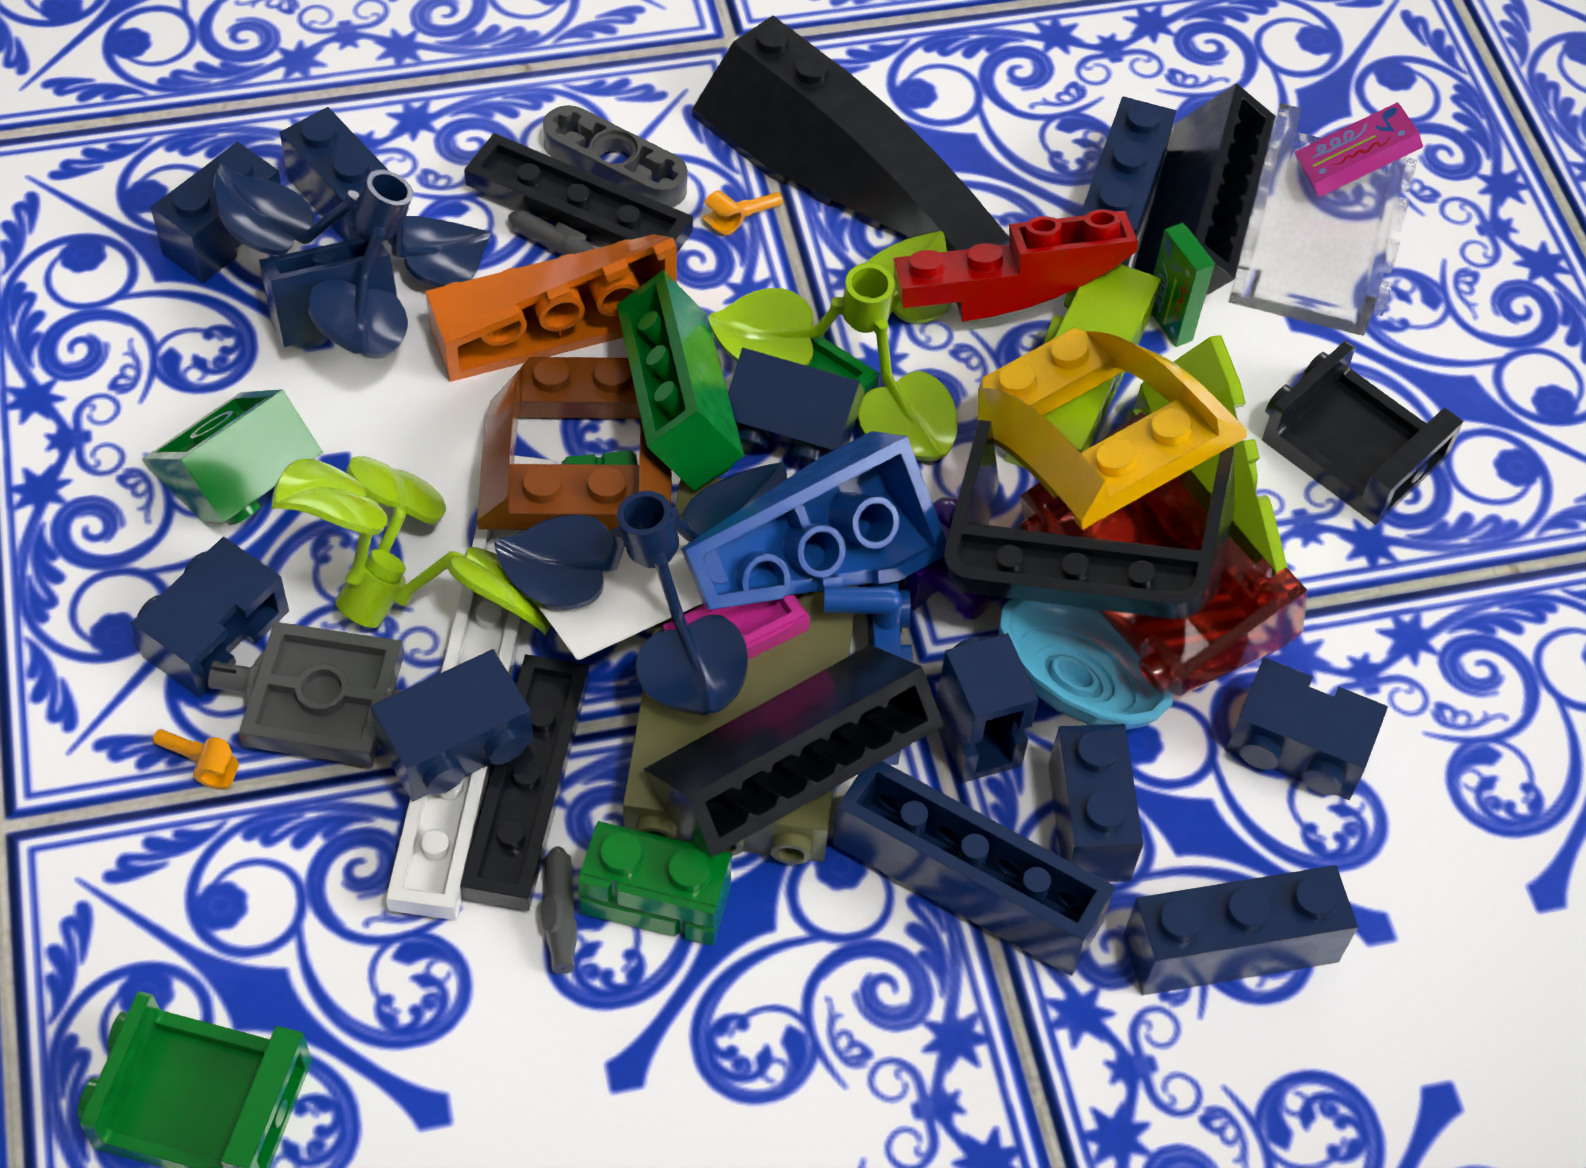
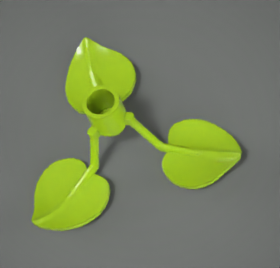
M942 231L931 232L898 242L877 253L866 263L853 267L846 276L843 297L832 298L830 309L820 322L812 326L813 311L808 302L795 292L784 288H766L753 291L742 296L725 309L709 315V326L722 349L737 363L743 347L808 366L813 358L811 339L823 336L839 315H843L844 320L850 327L858 332L870 333L874 331L877 338L881 379L885 387L872 389L863 397L858 413V423L862 434L865 435L875 431L907 436L916 460L937 461L945 458L953 448L957 434V413L949 391L937 378L923 371L910 372L896 382L891 369L887 334L889 326L887 321L892 311L898 318L907 323L921 324L940 318L951 308L952 303L903 309L894 279L893 258L911 256L913 253L922 250L947 252L945 236Z
M367 456L353 457L347 466V473L315 459H299L288 465L279 477L273 492L272 509L302 511L360 533L353 565L345 577L346 583L335 600L339 611L353 622L369 628L381 626L394 602L406 606L414 593L448 569L449 573L465 587L526 620L539 629L544 636L549 631L550 622L535 603L524 597L512 585L502 569L497 554L482 548L470 547L465 555L456 551H449L406 584L405 577L403 576L406 571L404 563L395 555L389 553L406 514L424 523L435 525L441 521L446 512V504L441 494L420 477L392 468L384 462ZM378 503L394 508L393 516L378 549L372 550L368 556L372 535H379L388 522L386 513Z

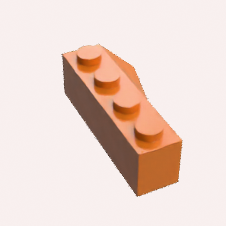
M653 234L632 240H622L612 245L576 254H566L556 259L519 268H509L499 273L463 282H453L443 287L425 291L430 330L449 382L522 364L529 357H550L623 338L617 304L662 270L677 283V246L673 237Z

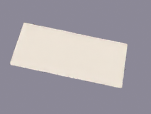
M678 534L679 547L668 565L682 610L685 612L703 602L680 549L689 542ZM626 547L624 548L618 568L611 572H603V591L592 603L571 610H552L537 605L577 660L583 659L672 618L656 568H646L635 563L628 556Z

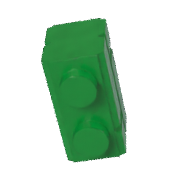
M598 821L578 880L580 914L674 937L680 933L684 934L687 940L714 946L731 887L732 853L722 851L712 857L692 843Z

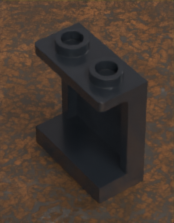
M1345 340L1329 355L1324 351L1319 353L1307 366L1302 379L1296 385L1291 387L1285 384L1272 396L1265 409L1269 419L1262 441L1374 525H1377L1449 456L1464 421L1445 407L1428 423L1421 420L1351 369L1350 363L1356 347Z

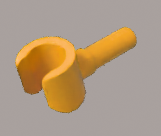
M717 190L705 199V204L713 211L704 215L702 220L717 232L726 236L731 235L740 227L745 217L781 206L783 203L782 196L779 192L736 203L724 192Z
M158 729L153 736L154 744L197 762L193 776L198 782L218 790H226L231 787L239 767V761L232 756L231 748L225 740L219 737H211L203 744L198 741L193 742L163 729Z

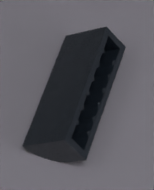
M1237 83L1174 124L1134 266L1136 270L1153 275L1165 229L1183 223L1215 262L1206 295L1235 280L1276 115Z
M868 645L645 767L644 772L658 800L680 832L692 844L713 857L944 725L923 667L873 645Z

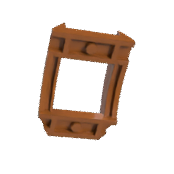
M529 357L490 401L482 448L477 514L478 529L527 530L543 521L558 516L580 514L596 518L608 530H612L615 527H619L617 511L620 504L628 496L640 491L660 493L669 501L671 506L672 470L647 447L628 358ZM519 418L640 419L639 465L514 464Z

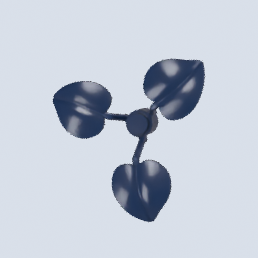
M222 164L219 165L214 178V203L220 220L227 231L247 247L267 254H286L291 249L294 240L303 244H309L351 211L354 232L362 240L369 242L357 275L356 286L336 278L323 280L313 287L308 297L307 307L312 322L322 334L342 348L354 354L361 353L367 358L380 359L394 353L401 345L408 328L405 308L395 295L383 290L367 289L368 279L382 242L387 240L391 246V254L394 257L404 258V265L414 278L439 288L449 283L473 279L490 239V231L439 219L408 216L409 205L414 195L413 189L403 177L387 170L371 172L360 194L354 190H349L344 201L314 225V215L308 202L300 194L284 185L263 178L239 174Z
M779 462L748 469L706 487L690 500L685 508L682 520L680 519L678 509L671 507L669 501L662 494L654 491H640L628 496L620 504L617 511L619 527L613 528L611 533L604 524L591 516L580 514L564 515L543 521L521 533L495 539V551L502 569L512 585L533 603L552 610L576 609L595 601L603 591V572H611L618 568L625 547L628 556L635 563L646 568H656L676 630L658 632L643 644L636 659V673L639 683L650 699L663 707L702 716L717 713L727 707L737 697L743 687L748 670L746 643L735 624L721 615H707L697 619L690 625L687 624L668 563L678 550V534L688 542L693 541L788 479L785 464Z

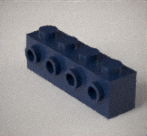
M884 761L858 774L837 806L833 836L834 846L1070 976L1074 974L1104 922L1116 886Z

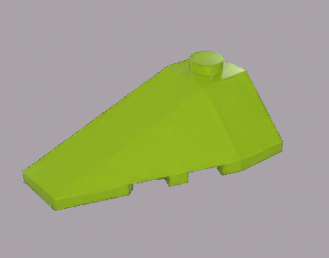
M1222 335L1210 336L1173 362L1199 381L1238 420L1235 408L1243 407L1246 404L1242 385ZM1141 383L1135 407L1129 410L1127 415V426L1168 405L1170 402L1147 383ZM1242 440L1231 446L1234 447L1235 509L1225 561L1259 603L1266 608L1276 606L1289 570L1271 500L1267 495L1257 496L1256 493L1258 483L1256 462L1260 459L1256 440ZM1220 453L1163 484L1203 535Z

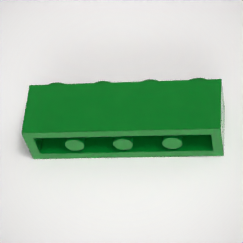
M662 270L619 302L617 309L647 447L692 490L696 491L714 477L722 476L729 471L735 462L744 457V452L714 338L709 326L708 316Z

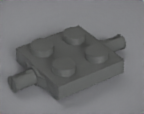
M274 621L266 648L255 660L252 667L213 661L212 669L209 671L208 685L210 689L217 688L246 693L247 708L238 733L243 747L373 767L379 743L376 738L370 706L403 691L398 690L397 679L404 658L403 643L400 640Z

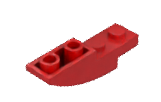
M1101 209L1091 211L1083 216L1057 219L1049 216H1039L1030 219L1028 222L1009 224L1008 245L997 246L983 243L964 250L947 252L922 250L913 253L911 256L893 258L894 279L903 309L956 303L961 320L965 322L1023 310L1060 297L1079 288V286H1084L1138 251V240L1125 211L1114 212Z

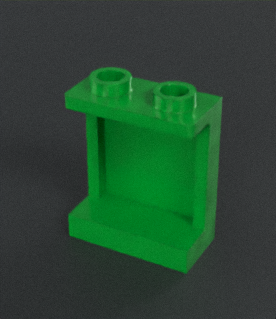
M138 991L129 1011H121L113 1022L108 1038V1052L110 1054L100 1077H92L87 1082L79 1101L78 1118L81 1120L80 1125L93 1149L160 1168H270L311 1066V1054L303 1032L276 1025L271 1038L267 1039L164 1011L158 1007L153 994Z

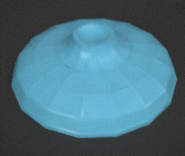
M1011 599L1003 605L998 628L999 635L1009 633L1036 695L1056 709V711L1073 717L1084 724H1125L1126 730L1144 727L1157 721L1173 704V682L1161 658L1138 633L1108 612L1098 609Z

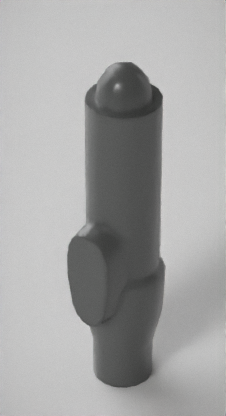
M524 210L514 211L508 215V221L513 231L549 248L561 256L595 249L586 241L587 235L561 222L554 226Z
M555 846L550 850L549 855L544 858L546 897L541 903V920L546 931L547 944L551 953L552 971L557 974H567L575 969L574 953L577 943L571 856L567 854L564 848Z

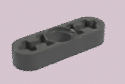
M559 106L549 111L544 117V147L551 157L670 207L679 205L687 195L688 169L686 163L679 156L577 106ZM612 150L623 151L630 156L626 161L616 164L608 163L600 158L601 155Z

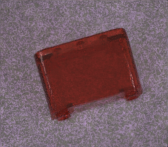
M1141 411L1097 443L1141 420L1146 415ZM1182 474L1083 530L1075 522L1074 513L1059 496L1053 498L1040 482L1020 495L1022 512L1025 521L1019 524L1020 530L1180 549L1201 550L1208 512L1182 485ZM1229 536L1219 591L1213 600L1194 615L1186 618L1170 619L1106 610L1098 611L1141 659L1138 661V666L1149 684L1159 693H1163L1168 689L1175 696L1180 697L1282 649L1299 637L1304 629L1308 590L1287 567L1272 576V567L1264 558L1255 564Z

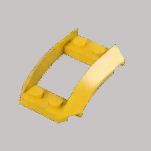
M1072 328L982 377L978 388V421H991L994 444L1001 447L1021 463L1053 498L1059 496L1074 513L1075 522L1082 530L1247 438V429L1187 371L1160 354L1109 333ZM1124 371L1143 380L1170 402L1168 405L1081 453L1044 417L1047 413Z

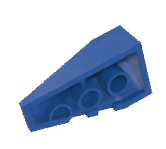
M871 431L818 458L680 549L704 607L713 610L778 600L794 594L814 591L823 592L824 587H847L866 583L882 584L900 581L944 557L947 540L908 437Z

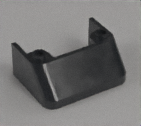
M978 421L944 550L947 575L955 587L971 594L1170 619H1180L1194 615L1217 595L1221 584L1235 509L1234 447L1227 448L1220 452L1201 550L1180 549L989 525L999 485L991 421Z

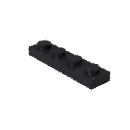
M495 133L491 135L464 169L466 186L556 224L561 222L587 235V237L606 245L656 234L673 237L678 253L693 232L692 215Z
M525 654L516 686L531 709L534 744L526 747L512 761L501 765H494L460 885L462 899L530 911L590 680L589 665Z

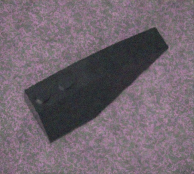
M774 15L733 41L692 108L693 118L768 177L784 185L789 179L812 190L811 198L827 206H831L836 201L860 213L859 221L877 230L881 227L891 228L906 235V239L942 231L945 236L947 251L970 249L974 245L983 243L997 246L1009 244L1007 233L972 191L903 119L851 73Z

